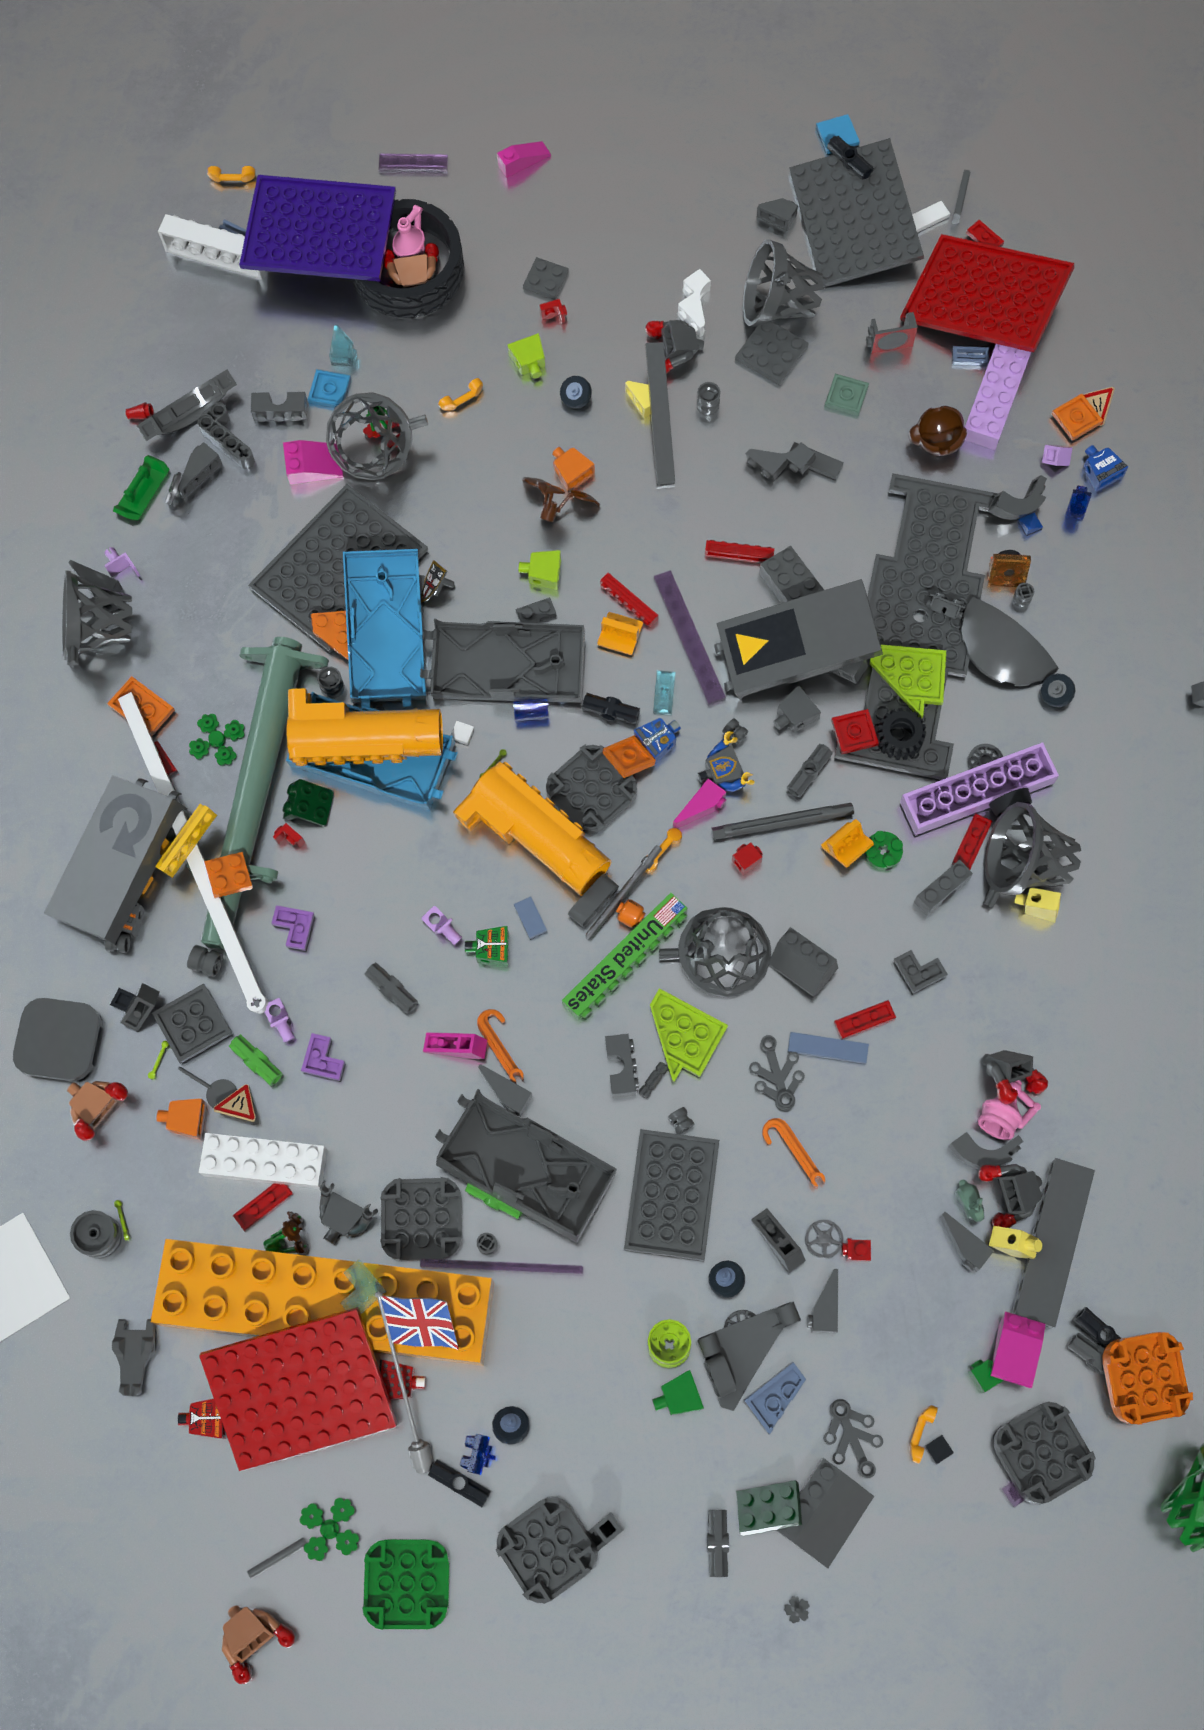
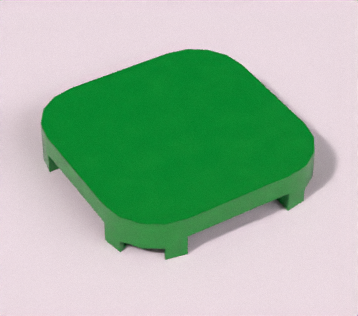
M387 1539L373 1544L365 1554L364 1601L362 1609L368 1623L381 1630H428L441 1624L446 1618L449 1609L450 1558L445 1546L438 1541L430 1539Z

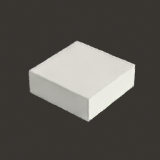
M456 721L450 736H453L456 742L468 745L474 731V726Z

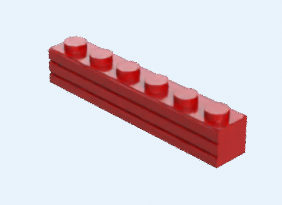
M707 540L705 556L763 563L774 556L775 548Z
M607 573L600 580V586L607 590L612 597H615L620 604H624L626 609L632 611L635 617L640 618L646 626L652 627L658 621L659 615L610 573Z

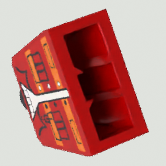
M214 1399L190 1403L189 1413H178V1426L189 1425V1434L226 1439V1432Z

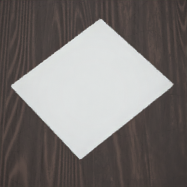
M24 1213L0 1226L1 1342L70 1299Z

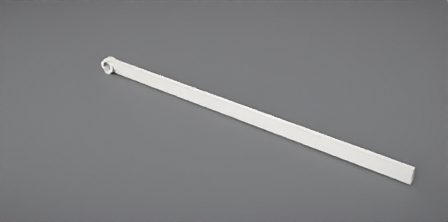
M130 692L118 699L157 792L169 796L170 792L175 790L135 697ZM183 810L178 814L172 825L176 836L188 821ZM196 844L186 860L245 995L247 1007L252 1012L261 1014L266 1011V1006L269 1004L268 999L259 988L221 897L214 898L205 867V860L198 844ZM257 999H261V1002H259V1007H256L254 1005V1002Z

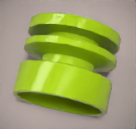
M672 1319L662 1320L653 1326L648 1336V1350L653 1362L660 1367L670 1369L682 1365L687 1360L691 1350V1337L686 1326ZM665 1342H673V1349L668 1348L666 1350Z

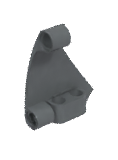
M794 1301L754 1315L697 1339L705 1358V1368L721 1407L732 1411L735 1410L783 1328L801 1321Z

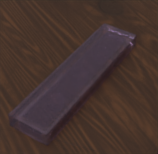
M379 155V172L447 173L448 155Z

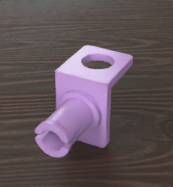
M114 547L109 548L112 554L106 549L104 554L110 562L105 564V568L111 577L131 566L138 577L140 576L126 553L119 556Z
M433 906L421 918L435 934L443 933L453 945L462 938L450 925L453 919H448L436 906ZM430 914H438L440 921L437 924L430 923Z
M280 998L269 1002L266 1006L265 1014L270 1022V1026L277 1028L283 1042L294 1038L295 1036L287 1023L289 1015ZM272 1005L280 1007L281 1012L278 1016H272L269 1013V1008Z

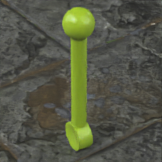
M505 749L499 751V756L488 769L495 766L502 757H506L507 752Z
M166 1040L162 1041V1048L152 1071L148 1073V1078L152 1080L156 1078L155 1072L165 1048L169 1046Z
M116 1200L114 1206L118 1210L124 1239L129 1240L130 1236L127 1232L121 1210L122 1202Z

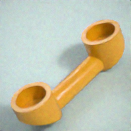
M210 166L208 167L207 175L211 180L218 183L221 181L250 182L254 179L256 170L251 166L242 167L241 174H221L219 167Z
M479 378L472 380L468 385L470 391L455 400H452L450 396L443 397L438 402L439 407L444 411H452L469 399L477 397L483 388L482 381Z
M671 828L667 831V838L659 846L662 851L653 861L654 864L651 868H647L646 872H654L658 867V859L671 844L681 842L682 832L679 829Z
M933 1405L927 1407L918 1417L910 1442L911 1459L918 1464L924 1453V1447L919 1446V1442L926 1421L933 1423L937 1414L938 1407Z

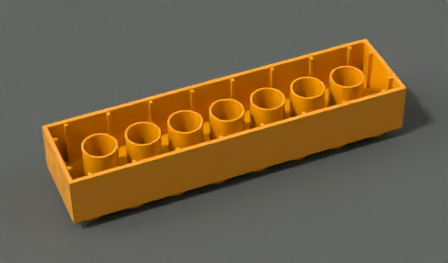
M165 1239L151 1323L164 1327L256 1337L358 1307L373 1352L392 1355L378 1299L375 1297V1293L381 1291L383 1295L399 1298H435L447 1301L459 1350L443 1346L414 1347L394 1343L396 1355L484 1366L495 1283L492 1278Z

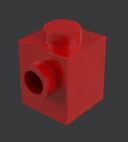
M751 842L748 845L743 844L732 855V862L742 875H745L762 863L763 853L758 846L754 847Z

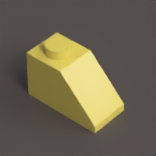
M632 381L625 382V392L642 416L645 418L651 415L648 384Z

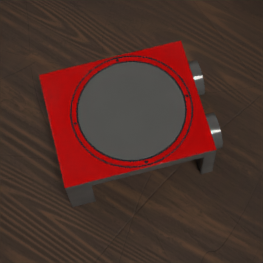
M914 312L906 314L904 327L878 331L876 320L872 319L871 325L868 327V336L866 337V345L870 347L871 353L913 347L918 328Z

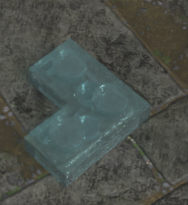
M360 1259L344 1272V1275L354 1285L356 1290L345 1298L341 1305L346 1310L358 1307L360 1314H362L378 1300L375 1297L377 1291H381L383 1294L387 1292Z

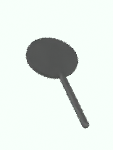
M178 1067L179 1071L208 1088L206 1099L213 1109L214 1106L237 1090L236 1086L229 1080L220 1079L209 1085L184 1068Z

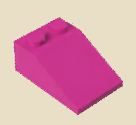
M305 440L283 442L286 474L290 485L343 477V470L331 457L327 443ZM334 443L335 450L339 453L337 445Z
M1005 1311L998 1326L991 1376L1032 1388L1046 1324Z

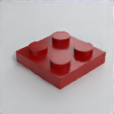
M868 709L832 717L831 722L841 755L878 746L879 742Z

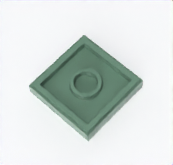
M835 373L824 407L859 416L869 383Z

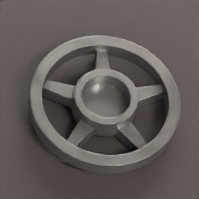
M180 472L173 476L167 492L166 504L171 505L181 479L182 473Z
M818 1220L807 1229L805 1235L806 1246L816 1257H833L842 1248L843 1233L834 1222ZM827 1223L832 1226L827 1231H821L816 1225ZM814 1227L818 1234L815 1240L809 1242V1233ZM834 1227L839 1233L840 1242L834 1240L831 1235ZM831 1243L839 1245L836 1251L826 1255L827 1247ZM818 1244L822 1247L823 1255L815 1252L810 1245Z

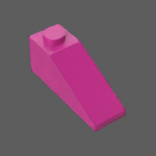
M543 141L511 145L497 153L498 166L505 177L508 178L550 157L551 153Z
M707 779L675 818L673 828L678 829L715 812L717 808L721 809L727 801L725 799L726 791L710 779Z
M426 1032L423 1052L468 1059H484L488 1040L476 1034Z

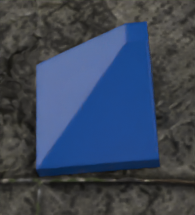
M1035 512L1018 519L1026 535L1043 528Z

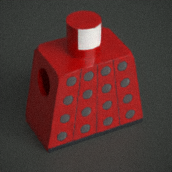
M380 1360L379 1370L389 1400L404 1399L394 1362ZM399 1364L407 1397L412 1398L413 1389H425L426 1376H414V1367Z

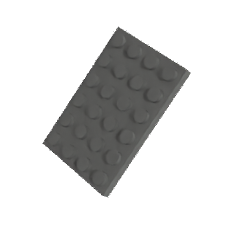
M640 1129L624 1250L705 1261L720 1140Z

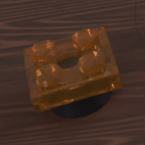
M1004 550L998 554H993V557H990L988 586L1017 587L1021 583H1026L1031 556L1021 555L1015 550Z

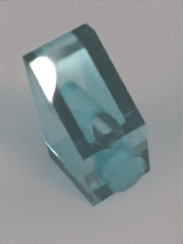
M334 325L329 353L331 365L353 367V361L357 359V350L354 349L353 342L338 325Z
M657 670L653 713L672 715L676 672Z

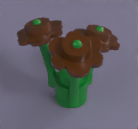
M288 1211L289 1221L283 1222V1228L263 1242L266 1251L280 1253L296 1251L297 1255H305L307 1245L299 1235L300 1230L304 1229L301 1224L303 1220L298 1213ZM287 1237L289 1241L294 1240V1246L283 1249L285 1246L283 1238Z

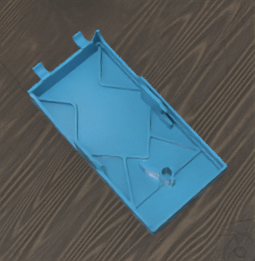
M418 549L343 552L351 703L361 702V709H365L366 707L370 708V702L403 700V707H410L411 700L426 699L425 679L420 677V669L424 670Z
M313 691L311 693L312 703H341L340 701L315 694ZM346 704V705L348 706L350 712H351V711H380V710H377V709H374V708L372 709V708H369V707H366L365 709H361V708H358V707H355V706ZM443 734L442 756L407 757V760H402V763H391V760H383L382 764H373L372 761H364V764H353V761H346L344 765H334V762H326V765H315L312 762L307 763V766H296V763L289 760V753L286 761L292 767L430 811L434 799H441L444 792L443 790H438L448 761H455L458 752H452L455 744L454 737Z

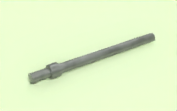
M658 845L653 848L648 856L641 860V865L587 931L585 934L587 938L592 939L647 868H651L654 864L653 861L662 851Z

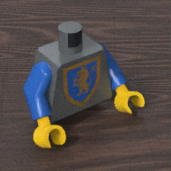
M726 732L724 739L708 754L705 760L706 770L697 773L701 784L710 779L723 790L735 792L745 787L746 784H754V780L748 781V778L753 776V774L743 772L733 746H729V743H736L738 740L737 737L730 740V736L734 732Z

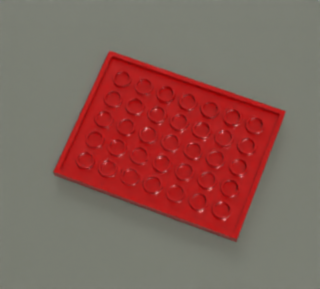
M941 234L900 319L902 322H905L906 314L914 312L916 323L919 326L1034 353L1075 268L1074 263Z
M358 1307L201 1352L199 1355L239 1471L397 1426V1421Z

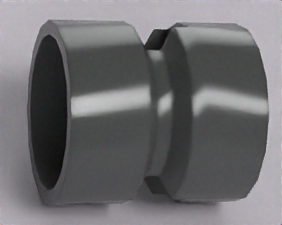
M705 382L699 386L697 391V409L700 413L712 415L718 411L721 391L717 384Z
M331 666L322 668L319 671L317 681L322 694L330 699H335L342 695L345 685L339 670Z
M195 945L189 954L187 968L197 972L202 970L203 974L215 977L221 967L223 954L214 950L208 952L207 948Z

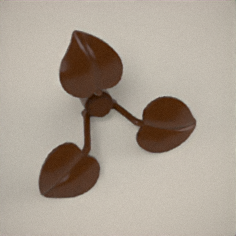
M523 477L522 481L539 487L544 495L543 508L540 514V518L553 522L556 512L560 513L561 508L571 497L594 502L600 507V503L591 495L571 490L559 507H557L558 503L552 501L553 494H565L563 489L542 479Z

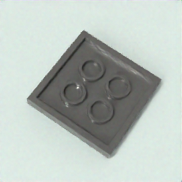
M769 321L756 327L736 354L735 360L780 386L808 348L809 343Z
M204 983L152 1012L180 1064L232 1035Z

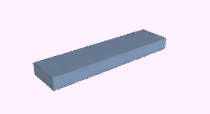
M790 1032L788 1052L866 1064L869 1044Z

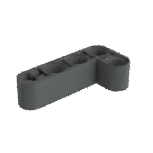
M221 402L214 403L198 418V426L201 433L244 469L253 467L255 459L251 449L224 427L229 421L226 406Z

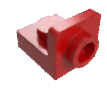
M560 299L539 305L542 320L551 319L559 315L561 323L565 322L567 310L565 305L561 304Z
M287 823L279 826L274 832L273 838L278 844L284 838L292 846L296 844L301 848L305 844L303 837Z
M847 1238L846 1243H842V1255L846 1256V1261H871V1240H852V1238Z

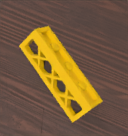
M199 804L155 867L173 878L217 814L209 807Z

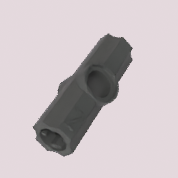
M819 743L810 757L803 762L801 769L787 786V790L792 795L800 798L810 783L816 779L819 771L833 754L830 748ZM812 768L814 772L808 773L805 769Z
M375 962L364 973L379 988L378 990L388 1000H392L403 1012L407 1014L415 1008L418 1001L404 988L403 984L396 977L390 976L379 964Z
M1077 1333L1070 1341L1068 1348L1083 1358L1089 1367L1105 1374L1102 1356L1105 1348L1095 1345L1082 1334Z
M709 1510V1533H707L709 1577H728L727 1553H729V1533H727V1510Z

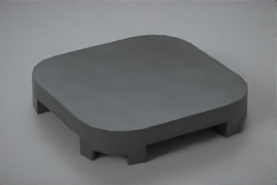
M585 744L580 747V751L555 773L551 772L546 783L547 797L555 804V807L559 811L563 810L569 816L568 819L572 823L577 822L583 828V832L587 834H595L605 829L634 802L637 795V785L633 775L623 778L604 756L603 748L605 747L602 745L586 746Z
M37 998L30 1001L24 1007L21 1014L13 1050L15 1067L30 1077L36 1076L78 1082L89 1072L91 1073L94 1067L92 1062L99 1029L102 1028V1020L98 1012L90 1005L80 1002L50 998Z
M445 1177L423 1179L398 1178L386 1185L380 1197L381 1247L389 1257L398 1261L449 1259L457 1254L462 1244V1196L455 1182Z
M1050 1401L1042 1403L1004 1424L997 1430L994 1437L996 1454L1018 1493L1027 1502L1037 1505L1050 1502L1082 1482L1087 1481L1092 1476L1094 1460L1096 1459L1094 1452H1090L1068 1415L1070 1411L1065 1406L1063 1407Z
M547 1497L540 1500L498 1532L497 1549H495L498 1557H502L524 1592L522 1595L527 1600L545 1604L552 1601L589 1574L597 1562V1549L593 1540L570 1505L559 1497Z

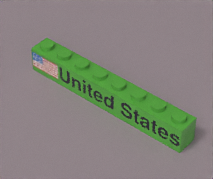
M670 893L562 999V1005L578 1020L582 1017L584 1019L588 1017L592 1012L591 1008L596 1003L598 1005L601 1004L606 998L605 994L609 990H615L620 984L618 981L623 976L625 978L628 977L633 971L632 967L636 963L641 964L646 959V954L650 950L654 951L660 945V940L664 936L668 937L673 932V927L677 923L681 924L687 918L688 908Z

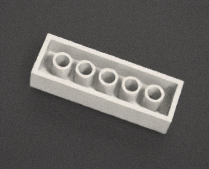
M165 214L158 230L165 252L259 279L263 278L265 271L241 269L239 266L245 239L244 235L234 234L225 229L220 230L210 225L196 223L193 220H185L175 215Z
M205 1133L199 1173L205 1177L320 1189V1185L323 1182L327 1149L322 1145Z

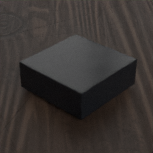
M118 988L110 1006L126 1012L135 994Z
M940 1435L924 1446L936 1465L954 1453L943 1435Z

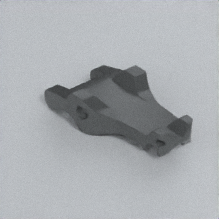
M119 1319L112 1341V1350L120 1366L121 1384L119 1392L123 1396H137L142 1393L145 1367L155 1352V1324L151 1323V1319H147L146 1330H125L126 1319Z

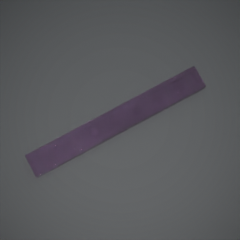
M671 570L654 576L656 586L708 706L725 700V694Z
M420 1259L421 1269L583 1276L584 1268L579 1265Z

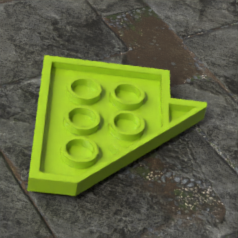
M881 645L883 655L870 659L869 664L912 711L918 713V717L923 718L924 704L943 705L946 650Z
M659 988L650 1004V1009L671 1080L675 1083L682 1069L701 1077L728 1025Z

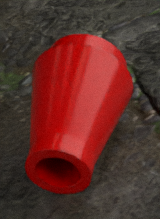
M146 402L126 409L127 419L146 420L154 414L153 406Z

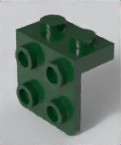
M302 779L291 783L287 789L288 799L283 806V819L290 821L294 818H300L320 826L326 825L334 794L333 791Z

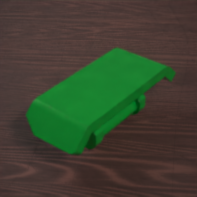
M150 455L145 456L143 465H140L137 474L127 490L123 492V497L118 505L113 507V512L128 519L140 520L169 474L170 469L165 462Z

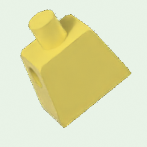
M1030 888L1028 895L1023 893L1016 895L1014 903L1025 906V914L1055 923L1060 907L1061 893Z
M993 1226L989 1246L1012 1257L1034 1259L1037 1252H1040L1042 1249V1242L1039 1238L1022 1230ZM1008 1239L1015 1240V1242L1013 1244H1009Z

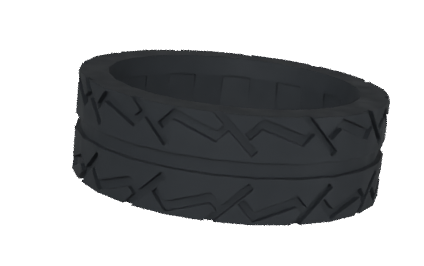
M416 199L394 201L389 234L399 231L397 228L398 220L402 217L406 218L414 205L423 208L421 213L422 231L440 239L450 252L443 270L425 284L404 289L391 288L377 281L353 279L360 297H363V300L371 308L396 318L425 316L443 307L458 291L464 274L462 245L454 222L440 208Z

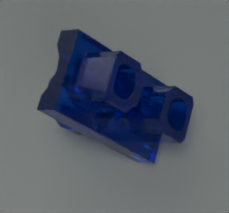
M1078 485L1076 490L1073 489L1065 512L1066 517L1073 516L1075 519H1084L1092 494L1087 492V487Z
M531 698L527 701L513 702L515 721L549 718L547 699L532 700Z
M480 1434L466 1436L465 1447L473 1449L471 1457L462 1456L460 1466L467 1469V1472L481 1475L483 1467H488L489 1459L496 1460V1456L491 1455L492 1446L488 1445L490 1437Z

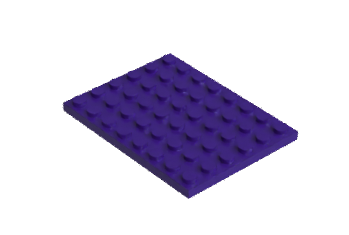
M258 175L239 263L240 268L380 281L396 196V187Z

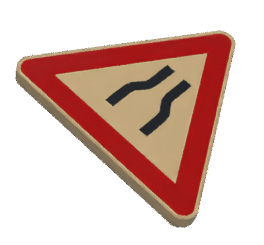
M1114 387L1083 394L1102 418L1103 422L1100 426L1105 424L1115 390Z
M243 1085L214 1106V1112L254 1122L256 1118L249 1085Z

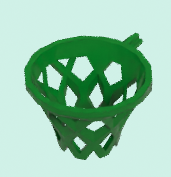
M1204 1443L1201 1445L1189 1473L1160 1506L1163 1513L1170 1511L1166 1521L1171 1528L1184 1527V1531L1179 1539L1185 1546L1192 1545L1190 1547L1192 1552L1204 1548V1478L1203 1481L1195 1483L1196 1476L1204 1472ZM1194 1504L1193 1506L1182 1508L1183 1505ZM1189 1516V1518L1177 1519V1518H1180V1517Z

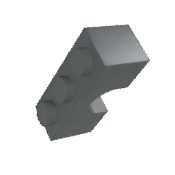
M269 392L251 393V414L254 421L265 422L267 420H275L281 422L284 420H307L308 400L305 392H287L286 401L280 405L272 403Z
M958 860L919 893L914 903L928 916L953 891L956 892L966 884L973 873L961 860Z
M629 1033L605 1036L607 1059H618L624 1064V1068L620 1073L610 1075L612 1098L635 1096L636 1090L639 1089L638 1077L634 1078L633 1070H637L636 1059L631 1057V1051H634L633 1039H629Z

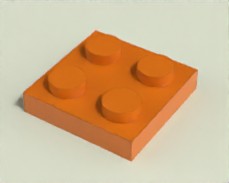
M1083 394L1078 395L1052 411L1053 417L1072 441L1101 425L1103 422L1102 418Z
M635 735L603 748L604 756L623 778L655 765L656 760Z
M243 852L204 861L214 898L252 889Z

